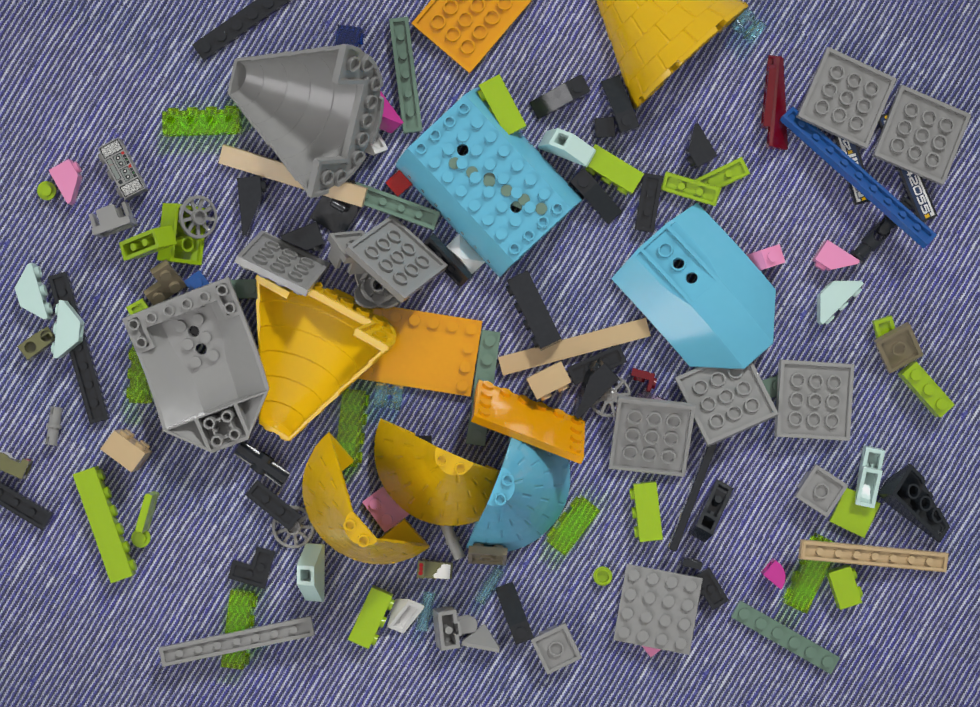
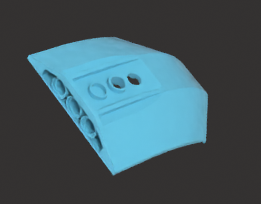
M698 203L666 223L641 245L611 278L671 344L689 367L745 369L773 344L775 288L739 246ZM675 260H683L684 266L680 269L673 266ZM688 274H696L698 277L697 281L692 284L686 281Z

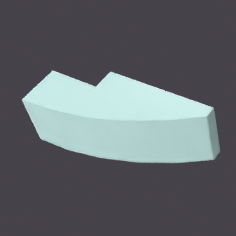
M866 445L863 446L856 486L855 505L875 508L883 472L881 468L885 450Z

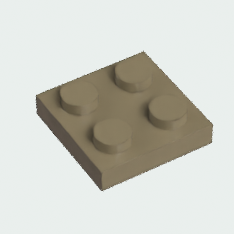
M908 322L873 340L885 368L890 374L923 356L911 325Z
M475 543L473 546H469L468 564L506 566L508 548H504L503 545L486 547L484 544Z

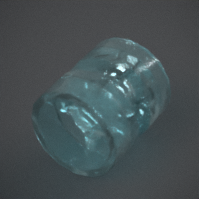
M746 8L730 27L738 34L742 33V38L751 44L767 25L761 19H755V14ZM747 21H750L752 24H751V26L746 30V29L743 27V25H744Z
M377 383L373 407L385 408L388 406L389 409L400 411L404 386L392 385V387H389L388 384ZM388 394L393 396V399H388Z

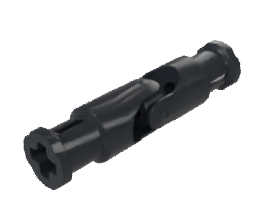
M904 196L900 198V202L909 210L915 208L909 199ZM884 215L882 221L877 223L861 240L862 243L855 250H852L850 254L863 264L865 262L864 259L870 252H874L889 236L890 230L897 225ZM875 230L877 234L883 236L878 241L875 240L873 235Z

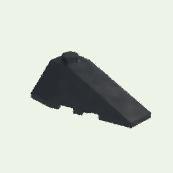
M908 464L885 481L878 495L899 514L934 540L941 542L950 526L941 509L935 505L932 499L934 496L932 492L928 491L924 477L912 464Z

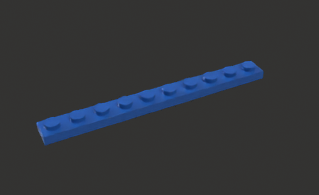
M792 107L781 117L780 121L923 249L936 237L937 234L816 126L796 118L798 110Z

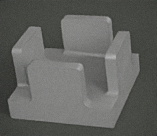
M121 203L123 210L121 207L116 208L115 205L111 204L97 209L96 214H88L93 227L91 228L93 235L104 238L138 226L129 203Z
M363 230L329 233L327 240L331 244L328 259L335 269H339L343 261L344 264L350 263L347 271L349 275L366 272L364 268L345 252L348 245L365 234Z
M814 464L811 471H807L797 485L799 489L794 496L828 518L849 485L817 464Z
M565 622L558 626L555 624L540 631L539 635L531 639L547 675L582 658Z

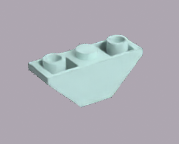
M559 128L546 131L538 145V148L585 167H588L596 153L593 147L575 134Z
M29 263L15 286L20 307L42 319L50 320L52 319L53 309L46 299L48 295L46 286L42 285L41 282L42 271L36 264Z
M831 281L817 294V323L819 325L830 323L835 317L833 314L838 309L840 311L848 305L847 300L851 296L856 297L862 291L860 287L864 283L862 281Z
M59 300V304H56L55 307L57 323H54L53 326L55 342L51 345L53 358L64 357L83 341L85 323L68 301Z
M306 543L298 561L297 586L306 601L324 602L325 544Z

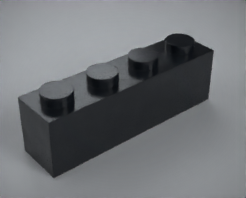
M528 270L508 279L506 289L510 297L514 295L517 301L514 305L518 314L523 313L525 320L522 322L527 331L531 330L534 336L531 340L535 348L539 347L542 351L562 341Z

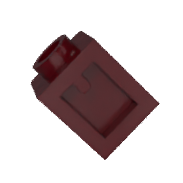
M631 368L630 375L634 376L633 380L643 383L645 379L648 380L645 391L650 392L651 389H655L657 378H654V373Z

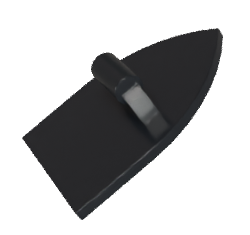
M348 180V181H347V182L356 184L355 180ZM322 196L310 218L333 233L346 232L357 213L358 206Z

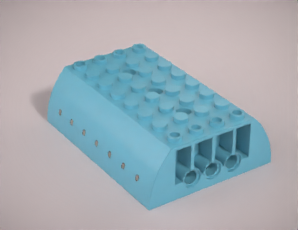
M479 87L461 97L415 140L398 159L396 167L500 278L569 214L583 198L521 132L509 135L500 126L494 114L490 112L486 100H481L477 93ZM460 145H465L469 149L468 153L464 156L457 153V148ZM453 157L458 158L456 162L457 169H452L449 166V160ZM471 166L477 168L478 172L471 173L469 178L466 174L467 168ZM487 173H492L495 176V184L492 187L484 185V176ZM503 185H510L512 187L510 196L502 195L501 188ZM522 194H527L530 201L522 205L520 212H512L511 204L515 201L518 202ZM538 203H544L547 206L545 214L540 215L536 212L535 209Z

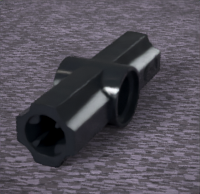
M246 441L241 442L234 453L242 461L249 464L250 468L262 476L265 475L280 487L291 474L284 467L274 462L275 460L271 456L257 450Z

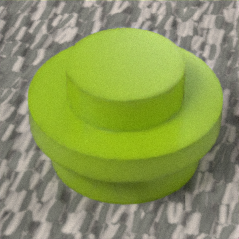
M44 181L38 185L37 194L41 199L51 200L56 196L57 189L52 182Z
M135 530L132 533L131 540L136 547L143 548L150 543L151 535L148 531L140 533Z
M598 567L593 573V579L600 586L608 585L612 580V572L607 567Z

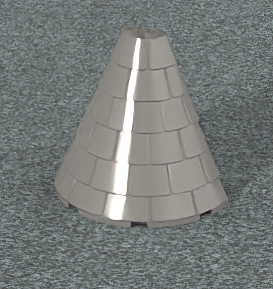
M341 44L331 47L324 46L294 52L286 51L234 59L227 94L239 107L253 128L257 130L265 143L271 146L293 178L301 184L310 198L329 193V189L334 185L340 187L361 166L367 157L364 152L368 144H373L376 139L384 109V98L380 96V88L384 86L380 70L374 59L356 46Z

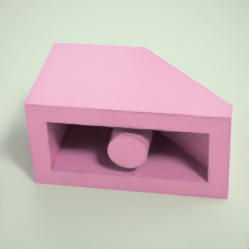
M67 159L51 168L49 172L67 204L73 205L76 202L82 181L80 174L82 170L77 162Z
M829 240L822 243L812 259L815 262V266L822 271L856 265L860 262V260Z
M780 244L747 255L760 271L785 263Z

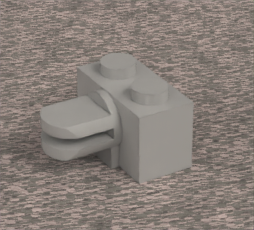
M451 606L432 609L436 647L441 651L460 648L459 636L474 633L477 629L478 624L474 617L471 615L457 616L456 609Z

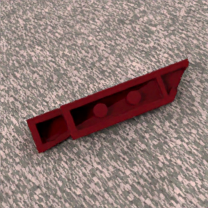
M768 55L760 128L768 129L766 148L787 150V127L780 121L781 117L786 113L784 59L782 56Z

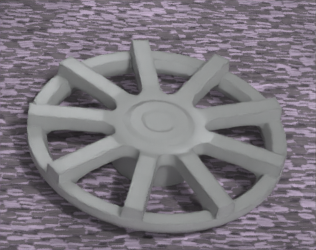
M190 196L180 205L178 223H180L186 235L196 239L205 238L216 227V208L212 201L205 196ZM194 199H200L198 209L195 206ZM205 200L210 204V206L202 210L203 202ZM189 202L191 204L193 211H190L186 208V205ZM211 209L214 211V218L207 217V212ZM184 211L190 214V217L183 219ZM207 220L214 221L211 229L205 224ZM191 221L189 227L186 228L184 222ZM194 225H196V235L190 232ZM200 225H202L207 233L200 235Z
M619 377L621 382L615 388L611 387L591 406L597 414L604 417H615L614 402L617 403L618 395L631 397L630 388L624 379ZM624 384L627 392L617 393V390ZM603 401L604 405L601 411H599L594 405ZM608 404H610L613 414L604 413Z
M294 505L291 506L297 512L300 510L306 515L295 524L291 531L287 528L275 531V523L279 522L275 519L272 522V533L276 541L282 546L291 549L304 546L312 539L315 531L312 524L301 525L306 518H309L303 507ZM301 529H311L309 537L301 532ZM287 532V535L282 542L278 538L277 534ZM297 534H300L305 539L303 543L298 544ZM290 535H293L294 545L286 544Z

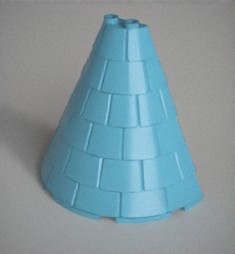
M509 437L508 441L510 443L488 503L479 521L474 525L466 548L473 546L475 543L484 544L486 547L503 545L504 548H508V552L525 547L543 536L556 522L566 504L570 488L569 459Z

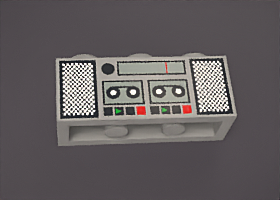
M117 137L98 148L100 152L98 157L103 165H107L109 169L107 174L111 181L115 180L118 186L116 191L120 198L124 197V199L129 201L148 191L122 139Z

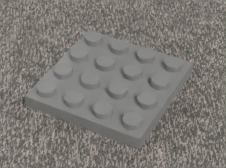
M827 47L796 118L866 149L896 82V78Z
M900 85L872 156L942 186L946 181L971 114L907 86Z
M389 216L345 249V252L401 303L442 273L448 266L394 216Z
M263 230L252 239L235 259V263L239 264L241 268L251 270L260 277L268 278L278 286L287 287L293 290L295 294L305 297L330 265V262Z
M779 359L776 409L779 415L775 417L774 436L850 441L855 364Z
M753 362L745 369L698 367L675 377L685 402L695 403L696 405L694 420L707 447L779 415Z
M618 395L609 469L685 477L696 409L695 403Z
M627 564L613 640L690 655L703 578Z

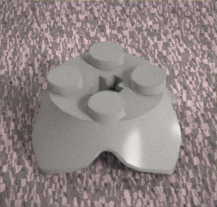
M367 271L355 274L358 286L354 291V298L359 306L369 309L377 307L389 309L400 303L386 288L383 287L381 290H376V284L379 282Z

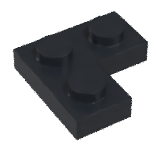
M257 546L252 564L233 559L228 579L265 589L276 551Z
M709 567L694 575V577L703 578L700 595H704L712 610L729 601Z

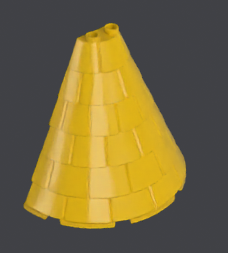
M596 0L633 109L636 110L664 85L667 78L718 32L721 33L749 5L741 0Z
M257 274L255 279L257 284L258 352L269 386L268 394L259 413V424L265 430L278 434L282 440L291 441L310 421L324 411L345 389L375 364L380 357L392 349L397 335L393 326L384 316L374 315L373 308L369 309L359 306L355 302L354 296L337 288H334V290L322 288V283L317 282L305 297L295 294L293 290L287 287L278 286L274 281L262 278Z
M380 418L374 441V458L379 478L389 496L404 511L419 520L431 524L460 526L479 521L500 470L488 465L484 467L468 461L415 436L416 433Z
M330 432L322 437L309 457L302 483L304 506L311 524L320 537L334 550L344 556L369 564L401 562L413 558L428 549L430 546L405 518L382 537L376 538L353 512L342 471L352 464L354 459Z

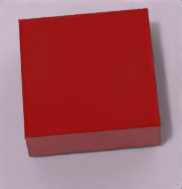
M400 170L385 182L397 197L412 186V183Z

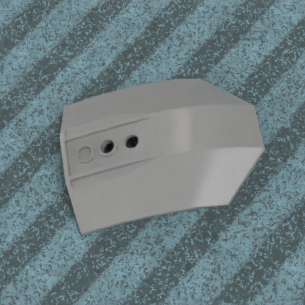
M229 277L198 287L122 318L150 387L162 431L211 453L249 439L268 394L269 386L252 332ZM191 326L198 327V336L190 333ZM198 344L206 346L207 351L205 354L197 352L196 347Z

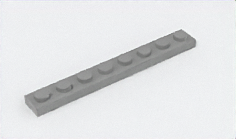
M312 616L161 646L159 647L162 667L311 637L315 636Z

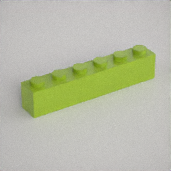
M95 466L72 474L110 583L135 575L137 565L135 560L130 557L129 552H131L128 541L124 540V528L117 520L118 511L116 506L111 503L110 498L112 494L109 487L105 486L103 469Z

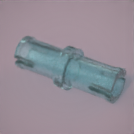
M494 566L487 580L483 581L482 584L484 585L474 599L485 605L491 593L497 589L496 585L505 572Z
M424 591L421 603L424 605V609L419 614L416 629L428 632L436 594Z

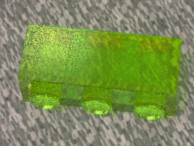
M582 495L579 498L576 496L570 503L571 509L567 513L564 511L558 519L560 523L557 527H552L546 534L548 537L546 541L564 556H566L600 512L597 506Z

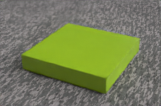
M847 488L836 504L829 521L865 538L881 503L876 502L875 508L855 505L856 491Z
M151 491L145 494L135 528L137 532L143 533L150 529L159 492Z

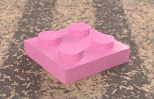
M381 487L362 501L384 532L409 515L389 496L384 487Z

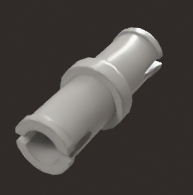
M50 406L49 423H46L48 429L45 444L57 446L59 429H62L60 422L63 408Z
M440 525L446 539L445 544L449 546L454 561L465 557L459 543L460 538L456 536L453 526Z

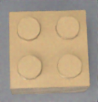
M561 361L526 378L535 398H540L541 401L552 396L551 392L555 390L561 392L569 388L568 384L571 383Z
M128 429L114 430L101 447V450L130 472L138 471L152 453L149 449L150 446L143 440H140V442L134 438L135 435Z

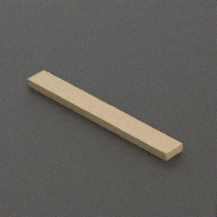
M226 144L222 145L219 164L304 189L293 178L281 161ZM346 181L340 187L334 185L329 189V193L323 196L363 207L368 188Z
M646 318L564 339L542 351L539 347H534L498 357L504 376L651 335Z
M800 539L798 558L802 560L946 572L949 553Z

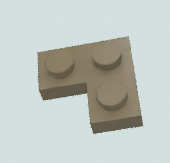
M164 260L150 269L158 282L143 292L148 300L155 305L168 299L187 285L171 264Z

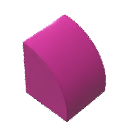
M772 558L760 573L778 588L782 589L785 583V571L781 564Z

